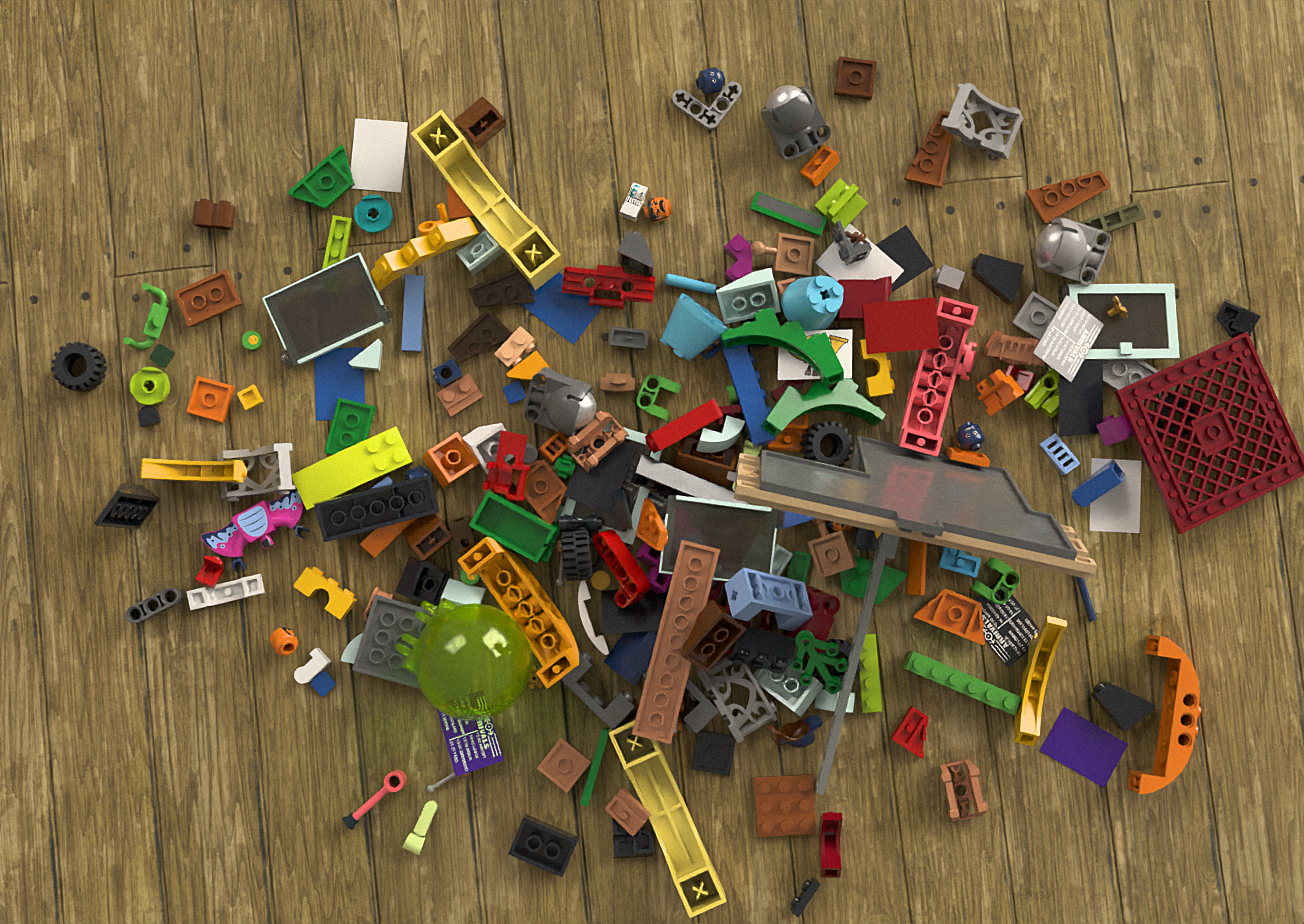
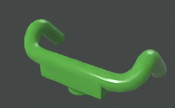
M144 283L142 289L160 298L159 304L152 303L142 332L148 335V338L144 342H139L129 337H125L123 340L124 344L142 350L151 347L156 338L159 339L169 310L167 308L168 298L165 292L148 283Z

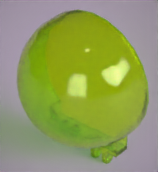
M443 598L439 606L436 607L427 601H422L421 607L432 613V617L423 612L416 611L415 617L427 624L418 640L406 633L401 636L403 641L413 646L412 650L400 643L396 644L395 648L407 656L402 667L416 675L419 687L431 705L443 714L465 721L487 720L500 715L512 707L525 691L531 677L533 663L531 646L519 624L504 611L490 605L477 603L456 605Z

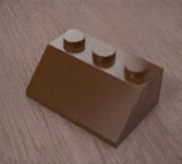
M691 433L682 438L674 467L687 471L696 477L704 478L709 482L728 487L730 480L727 479L728 471L733 472L739 446L733 444L725 450L707 453L696 451L701 435Z

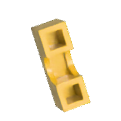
M866 339L860 340L858 346L861 361H872L878 368L876 376L868 377L864 380L867 399L891 395L893 393L892 390H895L893 378L890 379L889 371L892 370L890 360H887L886 353L867 354Z
M315 566L313 568L306 567L293 586L308 597H313L319 589H325L330 599L324 609L338 619H344L357 602L353 598L355 594L346 588L344 590L339 588V583L331 577L329 579L325 578L322 575L324 572Z

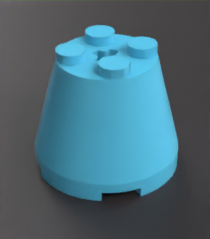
M828 276L800 278L785 289L781 299V308H783L786 319L793 322L799 320L804 331L825 330L833 323L840 309L844 290L837 281Z
M682 293L677 299L660 341L668 347L674 348L673 352L679 357H684L690 361L720 338V334L724 333L728 328L708 309L695 303L694 299Z

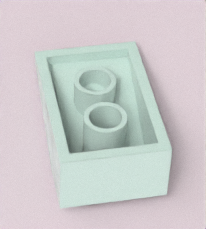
M771 268L752 272L716 290L725 324L754 318V314L761 309L772 307L774 313L781 312Z
M791 664L784 673L774 674L767 669H757L753 675L760 687L800 717L823 688V685L813 676L812 683L809 686L802 685L800 683V676L805 670L795 671L791 668Z

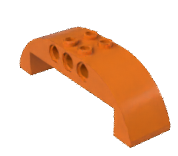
M1148 635L1145 654L1168 657L1154 769L1153 773L1130 769L1127 789L1143 795L1164 788L1183 771L1191 756L1194 740L1198 735V726L1196 725L1197 718L1201 714L1199 706V681L1190 659L1173 641L1156 635Z

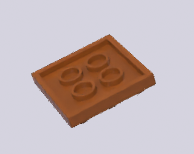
M812 774L754 777L758 837L816 834Z

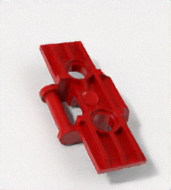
M598 264L597 269L565 266L561 293L590 296L589 306H610L623 310L624 301L652 304L656 277L627 274L624 272V267ZM593 278L595 285L591 288L584 285L585 279ZM625 282L632 283L633 289L630 292L623 291L622 286ZM601 290L613 291L620 295V300L595 297V292H601Z
M501 430L496 461L487 462L486 469H489L487 481L483 482L482 489H491L490 491L496 494L503 493L508 501L516 504V500L524 501L525 496H523L526 476L527 471H530V466L523 464L528 435ZM507 454H512L515 457L514 464H507L505 462ZM514 469L520 470L516 492L510 490Z

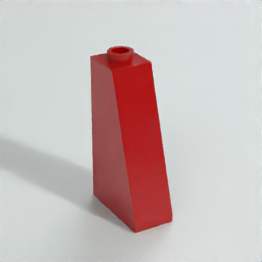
M712 399L646 435V445L653 453L661 451L722 417L723 414L715 399Z

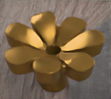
M1114 296L1112 298L1113 308L1107 311L1109 316L1113 317L1118 314L1124 319L1128 318L1126 308L1124 306L1121 307L1119 298Z
M531 664L530 670H523V674L526 677L522 679V682L524 684L529 683V689H534L535 685L538 688L544 686L536 674L542 666L536 669V665Z

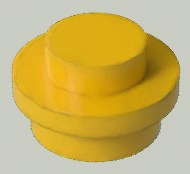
M597 571L592 575L591 583L598 590L606 589L610 584V576L605 571Z

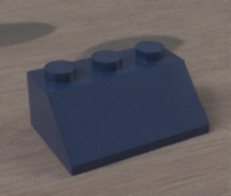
M658 631L623 633L604 660V663L635 685L650 664Z

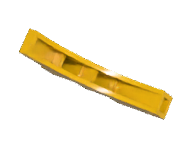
M467 217L437 225L428 235L411 239L400 250L383 254L374 263L375 267L370 271L378 292L424 261L454 247L469 243L479 234L471 218Z
M142 458L140 462V479L243 483V479L247 477V468L243 461L240 460L181 461Z
M1047 616L1038 634H1034L1028 645V664L1022 673V687L1019 696L1022 699L1015 713L1014 742L1033 747L1040 736V721L1046 684L1057 647L1067 627L1066 620Z

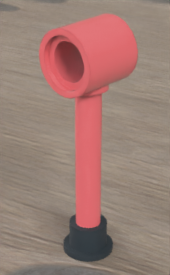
M402 770L390 772L384 779V786L354 814L351 813L347 817L342 818L345 825L353 830L359 819L388 792H397L406 785V774ZM392 776H396L399 778V785H394L392 783Z

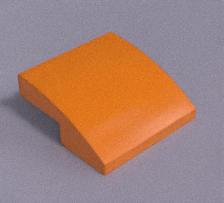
M808 414L789 423L776 437V442L768 444V450L800 452L803 449V446H800V442L804 440L801 438L802 434H807L805 430L808 428Z

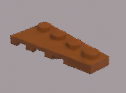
M939 111L904 180L941 189L953 136L941 124L944 118L948 119L950 112Z
M1097 171L1074 179L1042 186L1041 188L1027 190L1025 194L1043 225L1109 189L1111 186L1103 172Z

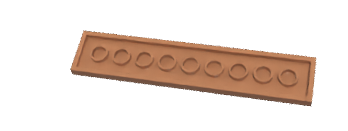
M681 540L632 730L633 735L671 744L691 667V662L683 658L681 653L699 613L706 607L720 549Z

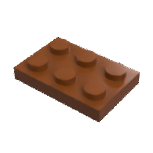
M226 269L173 292L190 328L243 305Z

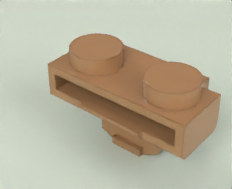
M606 373V377H601V391L635 392V378H631V374Z

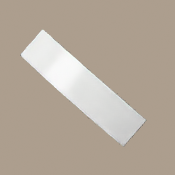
M261 574L217 584L214 589L203 587L186 591L190 610L265 593Z
M582 580L578 592L580 617L591 641L603 654L607 655L610 652L604 635L598 637L595 635L584 600L590 599L591 596L586 581Z

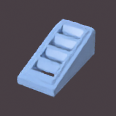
M1056 433L1039 444L1061 475L1067 474L1080 464ZM1055 441L1057 444L1049 449L1047 446ZM1060 447L1061 451L1054 455L1052 452ZM1065 454L1066 457L1059 461L1057 459L1061 455ZM1069 460L1071 463L1064 467L1062 464Z

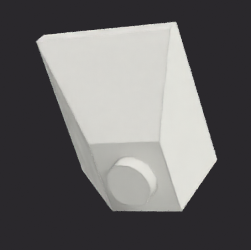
M502 423L478 427L463 437V440L487 475L489 470L486 469L487 462L496 461L501 430L506 431ZM507 454L505 456V462L509 461L514 456L512 454Z

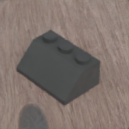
M627 230L617 251L619 263L645 276L654 277V262L645 238L637 231L633 230L630 232Z

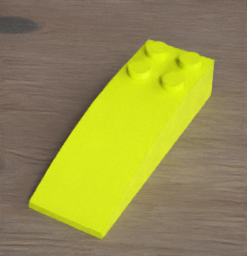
M394 427L292 474L291 477L306 510L314 508L313 503L343 495L408 466L413 461L398 428Z

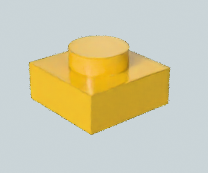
M254 384L237 393L246 411L264 402Z

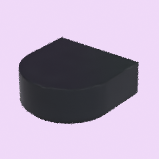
M144 406L140 409L138 413L140 427L161 423L160 415L156 408Z

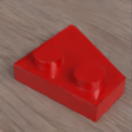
M910 706L890 738L923 759L924 741H926V727L928 726L929 717L915 707Z

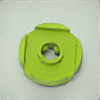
M154 367L140 369L137 374L132 376L130 381L131 394L134 395L139 403L152 406L164 402L170 391L168 376ZM150 381L154 385L151 391L146 388V384H149Z

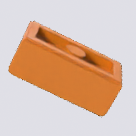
M823 145L799 173L813 186L817 187L840 162V158L837 152Z

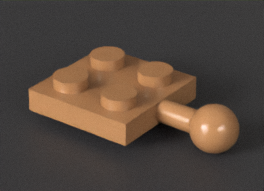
M779 232L776 234L775 248L765 246L761 241L752 243L750 249L754 256H762L763 254L774 255L773 271L805 277L811 276L814 238Z
M812 519V522L818 525L822 537L807 543L820 579L856 567L857 564L844 529L829 534L825 524L826 520Z

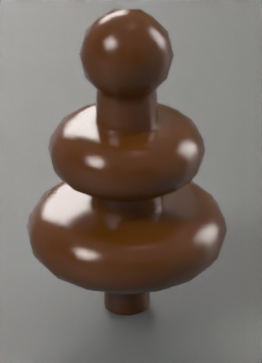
M849 231L845 232L847 238H851V243L863 241L865 244L868 242L865 240V233L859 235L858 232L853 234Z

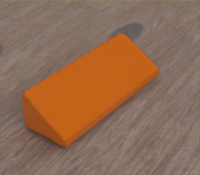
M417 518L377 528L360 545L376 558Z
M909 539L906 593L908 595H924L927 542Z

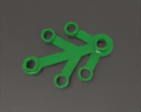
M808 630L799 632L795 639L798 650L794 661L791 663V668L795 671L801 670L803 667L802 659L806 650L810 655L805 671L800 676V683L804 686H809L812 683V673L816 665L825 680L826 691L830 694L838 693L841 689V681L838 677L831 676L824 664L835 666L839 672L847 670L848 663L846 659L833 657L838 654V645L817 640L812 632ZM815 648L826 650L828 655L818 653Z

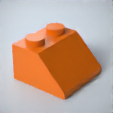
M458 432L437 444L422 456V459L443 489L479 464Z

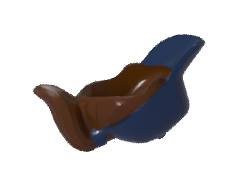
M812 715L804 720L799 719L797 722L786 723L780 729L773 725H767L766 728L777 745L789 744L795 748H804L815 741L814 731L823 724V721L820 717Z

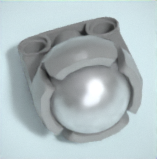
M1055 218L1051 221V224L1045 227L1036 240V255L1038 256L1036 263L1045 272L1084 285H1090L1095 281L1102 267L1111 237L1105 231L1066 218ZM1101 235L1100 240L1097 242V237ZM1086 271V276L1082 279V274Z

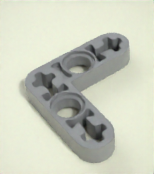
M729 82L710 107L704 105L685 90L679 89L673 93L672 103L677 109L705 129L715 130L740 98L742 88L737 82ZM729 88H736L737 94L733 93L729 101V99L727 98L730 93ZM683 95L686 103L683 101L678 103L677 96L681 97ZM721 101L727 104V109L723 111L718 110L716 106ZM694 105L701 108V112L697 115L692 114L690 111ZM704 111H706L705 116H706L707 118H709V119H711L712 117L714 118V123H715V124H713V123H710V125L707 124V121H708V120L703 116Z

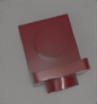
M741 405L719 406L723 416L737 418V414H741ZM723 416L715 420L719 427H723Z

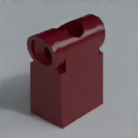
M892 276L876 280L839 279L837 282L844 290L843 302L835 317V321H864L863 304L890 302Z
M807 586L806 591L813 616L794 631L784 629L782 635L796 638L799 632L808 630L812 632L815 639L826 642L834 622L833 616L840 609V601L834 595L825 593L815 587ZM815 648V649H816L817 651H819V652H822V650H823V649Z

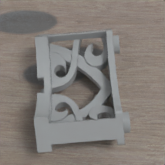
M959 83L957 86L959 89L948 119H943L942 127L950 135H958L962 138V143L972 148L979 146L981 149H985L984 153L1008 160L1011 147L1024 119L1020 110L1015 107L1008 108L990 100L980 93L973 84L965 83L964 85ZM984 111L992 128L984 129L975 134L974 122L970 115L975 112ZM1004 117L1015 120L1011 131L1001 129V127L1010 124L1004 122ZM986 133H993V135H988L989 140L985 138ZM1009 134L1005 145H1003V135Z
M292 443L271 444L258 447L253 452H249V449L217 453V461L240 460L244 462L247 460L249 462L248 467H246L247 473L254 469L257 458L260 459L264 467L272 469L262 484L254 482L248 476L246 479H243V483H231V485H239V489L236 491H228L227 482H220L221 499H227V502H236L242 497L278 493V495L290 494L291 490L296 489L295 485H292L289 452L293 451ZM269 457H271L270 463H274L273 466L267 462ZM248 487L254 489L253 491H247Z
M726 657L717 662L708 673L700 669L697 671V674L737 743L745 740L743 737L771 720L776 721L775 712H777V709L772 701L768 702L747 664L740 665L739 672H735L734 667H732V676L727 675L725 668L733 664V662L727 660ZM722 670L723 675L709 678ZM745 672L747 673L751 682L742 678ZM722 682H726L727 691L724 694L719 692V687H724ZM730 683L740 684L750 689L746 709L738 704L725 706L724 701L728 699L731 693ZM756 691L762 701H756ZM758 707H764L766 712L760 715L759 717L753 719V717L750 715L751 712L753 711L755 714H760L757 711ZM733 709L741 710L743 712L742 716L739 712L737 716H733ZM748 718L751 720L747 724L743 725Z

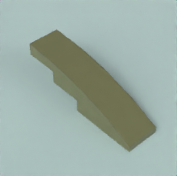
M1140 200L1105 213L1097 214L1078 223L1109 233L1146 219Z

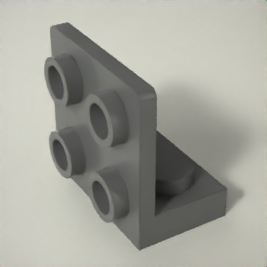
M841 220L837 221L832 237L835 244L838 243L840 247L838 252L841 261H845L846 265L868 258L872 250L870 242L865 244L863 241L858 242L851 248Z

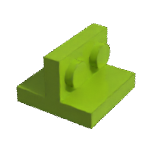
M840 178L814 205V208L834 226L837 221L841 220L845 229L868 203L857 194L859 188L854 183L849 187Z

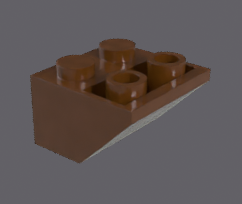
M484 97L478 99L454 120L477 149L507 126L504 117Z
M437 513L417 518L402 531L410 546L423 561L429 560L453 540L450 529Z

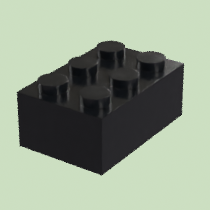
M745 626L747 628L745 632L729 648L727 660L737 665L747 664L754 669H767L774 674L784 673L794 661L796 638Z
M525 814L508 854L563 877L579 837Z

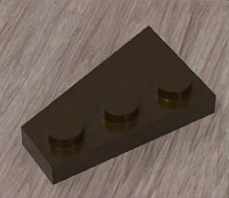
M518 268L468 288L475 307L535 303L526 278Z
M487 308L447 349L462 363L508 340L513 333Z

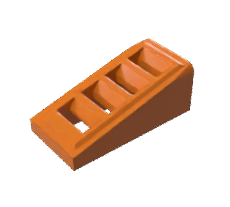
M557 431L539 448V454L553 465L557 458L561 457L568 450L569 439L563 433ZM560 437L566 444L563 445L557 438ZM553 442L560 448L559 451L552 445ZM547 449H549V450L554 454V456H552V455L547 451Z

